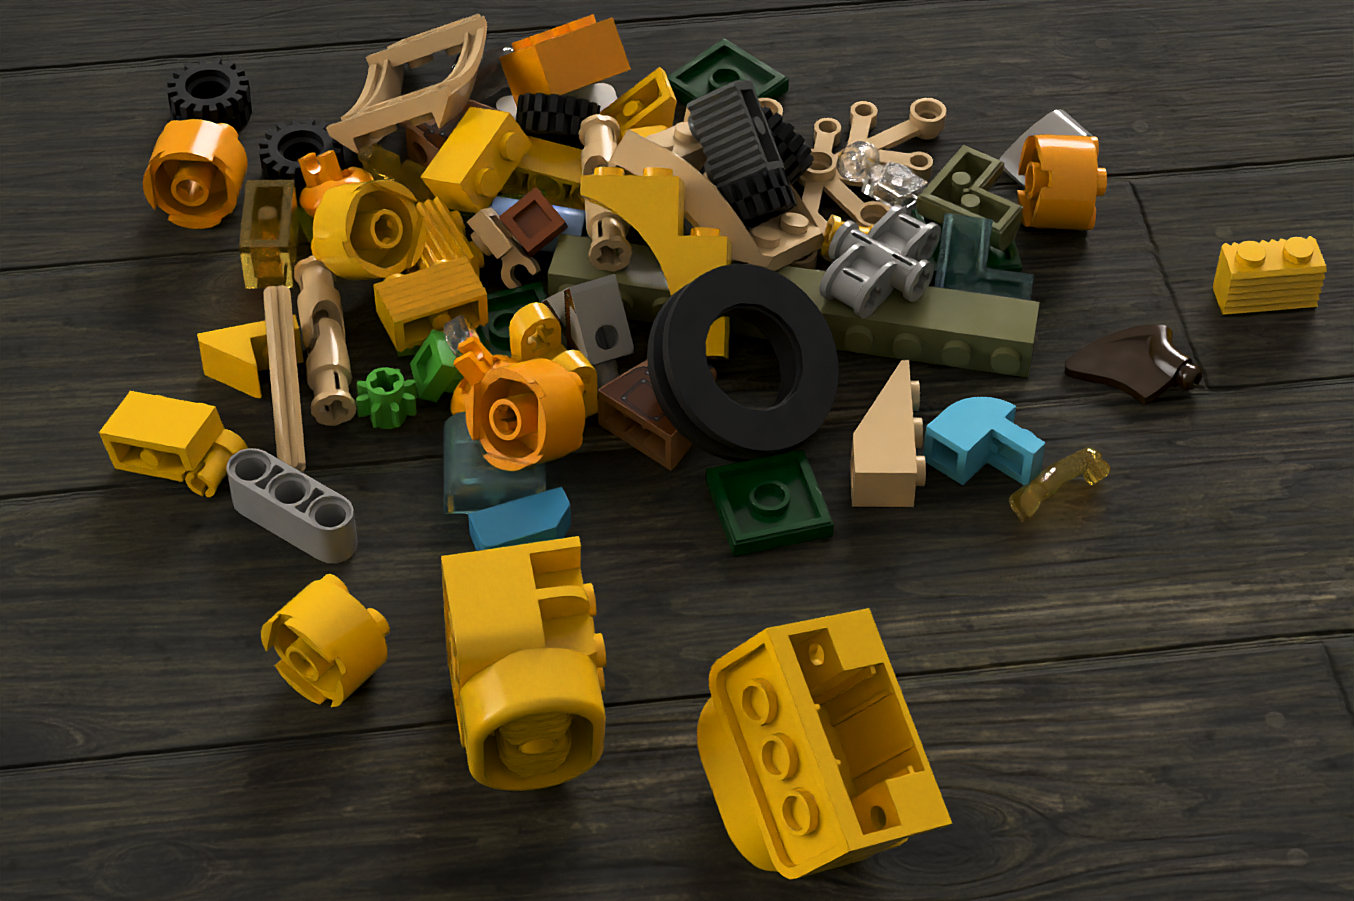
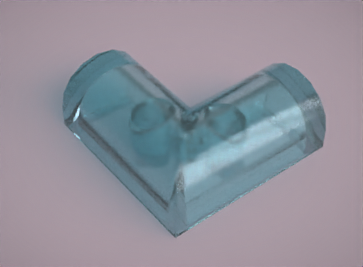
M945 213L934 287L1030 301L1034 280L1033 274L986 268L993 219Z
M466 412L456 413L447 419L443 428L444 514L472 513L546 491V464L542 463L517 471H506L491 465L482 456L487 452L480 441H473L468 432Z

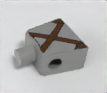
M615 274L568 287L541 301L560 323L561 344L567 351L579 350L595 368L598 390L621 375L616 360L634 353V346Z

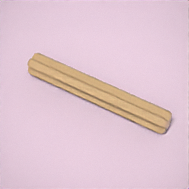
M270 286L264 290L263 294L277 458L303 472L306 468L291 292L287 286Z

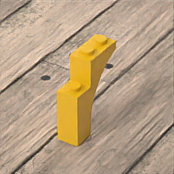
M596 167L594 168V175H581L580 195L588 202L601 206L621 217L633 226L650 246L664 273L671 296L702 274L717 267L731 264L732 242L727 236H720V229L696 227L691 228L690 236H683L685 183L680 176H673L672 169L661 167L644 168L643 176L624 175L623 168ZM720 317L710 326L705 341L707 360H729L730 317Z

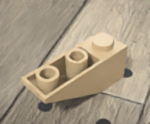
M901 360L853 433L850 462L852 507H914L916 486H925V456H916V448H922L923 422L922 418H913V411H919L920 383L919 381L910 380L909 360Z

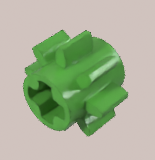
M389 367L374 369L367 376L366 381H357V414L359 417L369 415L373 428H398L405 422L407 415L415 416L417 414L416 381L414 379L404 381L400 369Z

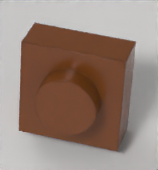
M537 187L499 216L503 225L530 257L568 228L564 219Z

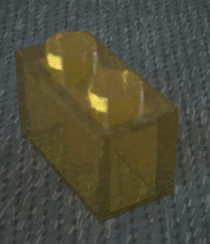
M246 180L239 241L245 288H267L282 285L294 288L293 272L296 265L300 222L294 180Z

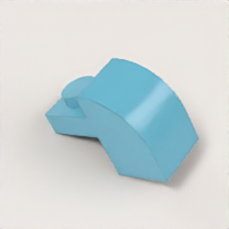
M971 397L948 406L926 426L923 456H925L926 463L961 485H964L986 463H989L1029 488L1040 477L1046 443L1029 430L1022 429L1014 424L1015 405L992 397Z

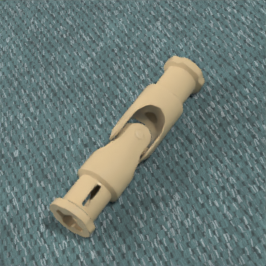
M595 114L581 122L579 139L584 145L581 152L582 175H594V168L608 167V162L618 146L617 142L620 135V126L613 117ZM585 199L586 230L592 239L591 248L588 253L589 261L598 270L615 272L623 269L630 263L632 247L629 241L626 240L629 232V223L611 211L590 203ZM616 248H618V256L616 255Z
M312 255L298 261L293 272L294 279L299 284L301 291L298 295L297 306L303 345L307 348L308 355L305 362L307 383L309 388L314 391V399L311 402V414L320 424L336 426L351 420L356 413L357 407L355 400L349 393L348 387L352 381V372L345 343L341 296L339 291L334 288L337 275ZM325 405H328L329 411H326Z

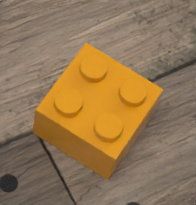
M594 14L513 42L511 44L514 52L499 57L516 107L519 95L544 93L546 95L559 94L560 96L631 70L613 17L596 22Z

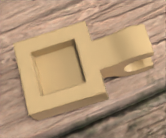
M492 207L481 209L467 221L474 230L471 238L476 246L487 256L493 254L496 259L501 258L503 264L501 278L509 289L522 286L514 275V269L518 264L525 266L532 275L541 271L536 259L524 252Z

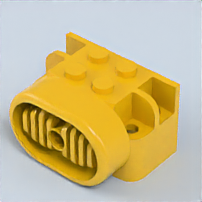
M579 536L441 556L447 662L462 748H466L471 775L475 780L487 787L506 791H527L555 786L584 774L599 761L603 754L606 715L601 692L605 691L603 667L607 666L602 633L595 634L593 617L597 615L593 585L592 583L583 584L580 569L581 543Z
M870 608L766 628L717 659L712 665L709 673L711 698L704 705L697 725L698 752L730 839L738 851L757 868L779 872L788 879H796L862 861L876 853L887 851L903 844L911 836L944 828L952 824Z

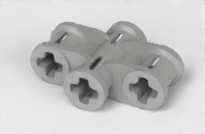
M901 205L891 207L871 228L868 235L860 231L857 223L851 220L844 222L834 234L829 246V258L834 262L828 267L822 278L819 289L820 295L827 300L835 298L854 308V314L862 319L872 315L894 288L903 292V297L909 302L917 301L925 293L933 276L934 265L927 260L937 248L941 236V227L933 222L926 225L907 215V210Z

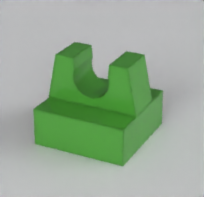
M432 330L410 362L419 399L437 402L443 392L454 393L455 388L464 378L453 365L454 360L462 356L463 353L453 347L449 333Z

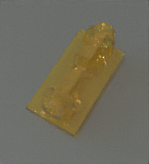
M377 143L372 145L365 144L361 147L358 160L363 163V170L372 174L375 181L391 180L402 184L417 199L416 202H413L415 206L418 202L425 203L427 199L434 200V194L420 178L427 167L409 159L401 164L399 155L383 149Z

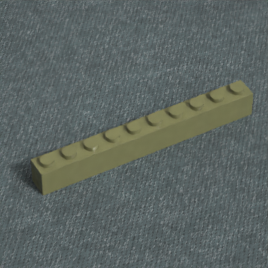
M560 234L548 270V298L568 287L615 274L626 318L654 322L658 312L671 295L664 273L650 246L630 244L632 247L630 263L621 270L611 272L598 270L589 261L588 253L591 248V238ZM616 248L617 256L619 255L618 248ZM731 261V264H743L740 261ZM784 266L775 271L795 283L815 303L828 324L836 350L1027 378L1029 376L1040 302L928 286L925 293L917 301L909 302L903 297V292L894 288L872 315L862 319L854 314V308L835 298L827 300L820 295V284L826 271ZM730 317L729 334L767 339L757 327L740 318Z

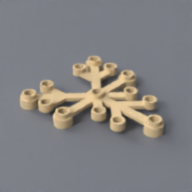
M758 98L762 108L766 106L771 109L773 115L777 112L783 117V108L779 102L770 98ZM933 98L918 99L910 107L909 120L868 138L869 130L873 129L877 123V107L867 101L856 102L851 106L850 110L851 130L847 149L833 154L832 150L833 147L840 143L841 124L832 118H822L816 121L813 136L815 144L814 149H811L812 152L810 153L814 157V161L797 181L805 187L802 201L808 208L817 226L823 232V235L827 221L818 213L823 191L855 223L862 227L868 228L870 224L875 225L890 209L888 205L882 202L869 201L864 203L846 185L868 188V193L873 198L885 200L895 194L896 175L887 169L871 171L850 168L856 165L853 162L857 160L873 162L877 164L870 166L905 170V176L914 182H924L930 179L933 159L929 154L924 152L902 153L887 150L916 136L921 139L937 137L945 127L946 107L942 102ZM705 162L695 166V168L700 171L705 166ZM705 172L703 175L709 180V178H708V176H707V174H706V172ZM817 250L786 266L815 270ZM821 254L825 260L834 262L828 256Z

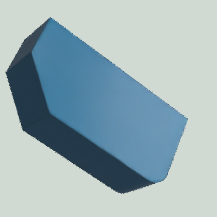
M558 487L468 514L469 535L476 551L562 539L571 526L570 502L563 488Z

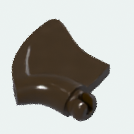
M1166 325L1137 326L1109 334L1086 345L1065 361V374L1067 376L1116 387L1133 396L1144 405L1156 399L1171 386L1177 387L1180 385L1184 390L1194 389L1193 383L1198 385L1202 379L1201 368L1194 365L1191 358L1173 345V331Z

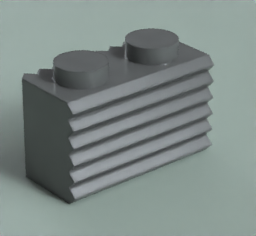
M751 80L733 81L687 103V109L690 111L688 118L689 129L694 138L704 148L703 153L707 156L705 162L706 174L709 180L717 186L718 190L722 189L725 185L736 183L737 180L742 178H749L753 174L763 173L779 167L784 168Z

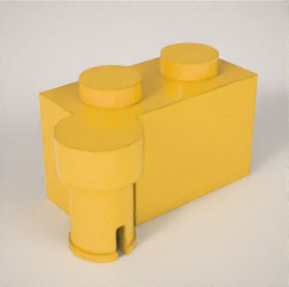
M130 391L99 431L115 469L183 482L185 479L186 484L193 492L200 496H203L205 492L206 497H211L215 494L217 487L227 475V462L231 456L240 450L248 449L246 443L239 435L224 428L216 406Z

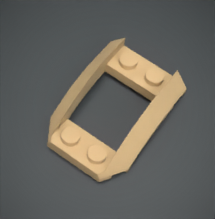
M475 14L402 39L387 46L388 49L367 56L369 69L364 89L356 104L341 117L342 121L326 127L329 136L358 155H361L384 136L396 131L397 123L409 120L411 126H417L435 118L440 129L454 119L466 106L474 88L486 40L487 22L485 17ZM446 50L447 55L451 56L461 52L455 68L443 82L401 96L404 64L406 62L409 68L413 69L433 61V53Z
M687 107L684 122L677 123L675 126L656 134L648 135L646 138L628 129L608 162V167L623 168L637 176H643L644 168L661 167L672 169L673 176H680L685 183L684 217L694 228L709 227L720 229V236H727L732 242V261L736 260L743 264L761 266L776 271L823 246V232L817 226L808 208L791 183L790 186L797 206L750 230L746 229L727 200L703 174L694 168L706 162L707 156L703 153V146L694 138L689 129L688 118L690 111Z

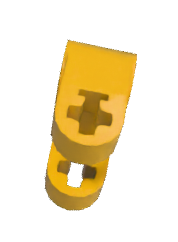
M535 302L522 307L514 314L510 321L511 357L519 362L538 358L548 359L558 363L568 372L577 373L584 384V394L582 397L585 406V418L598 413V384L595 368L579 350L567 351L561 344L560 323L545 304Z

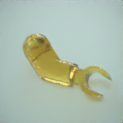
M1092 447L1081 449L1049 465L1029 484L1014 492L1009 498L1010 507L1021 522H1023L1026 515L1030 518L1038 509L1041 501L1053 496L1064 483L1082 473L1085 481L1093 485L1110 473V465L1107 461L1103 460V454L1098 449Z

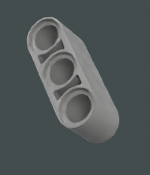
M248 448L240 450L228 460L226 469L232 503L235 510L241 515L322 562L337 564L348 560L354 555L357 550L358 540L354 509L347 498L260 449Z

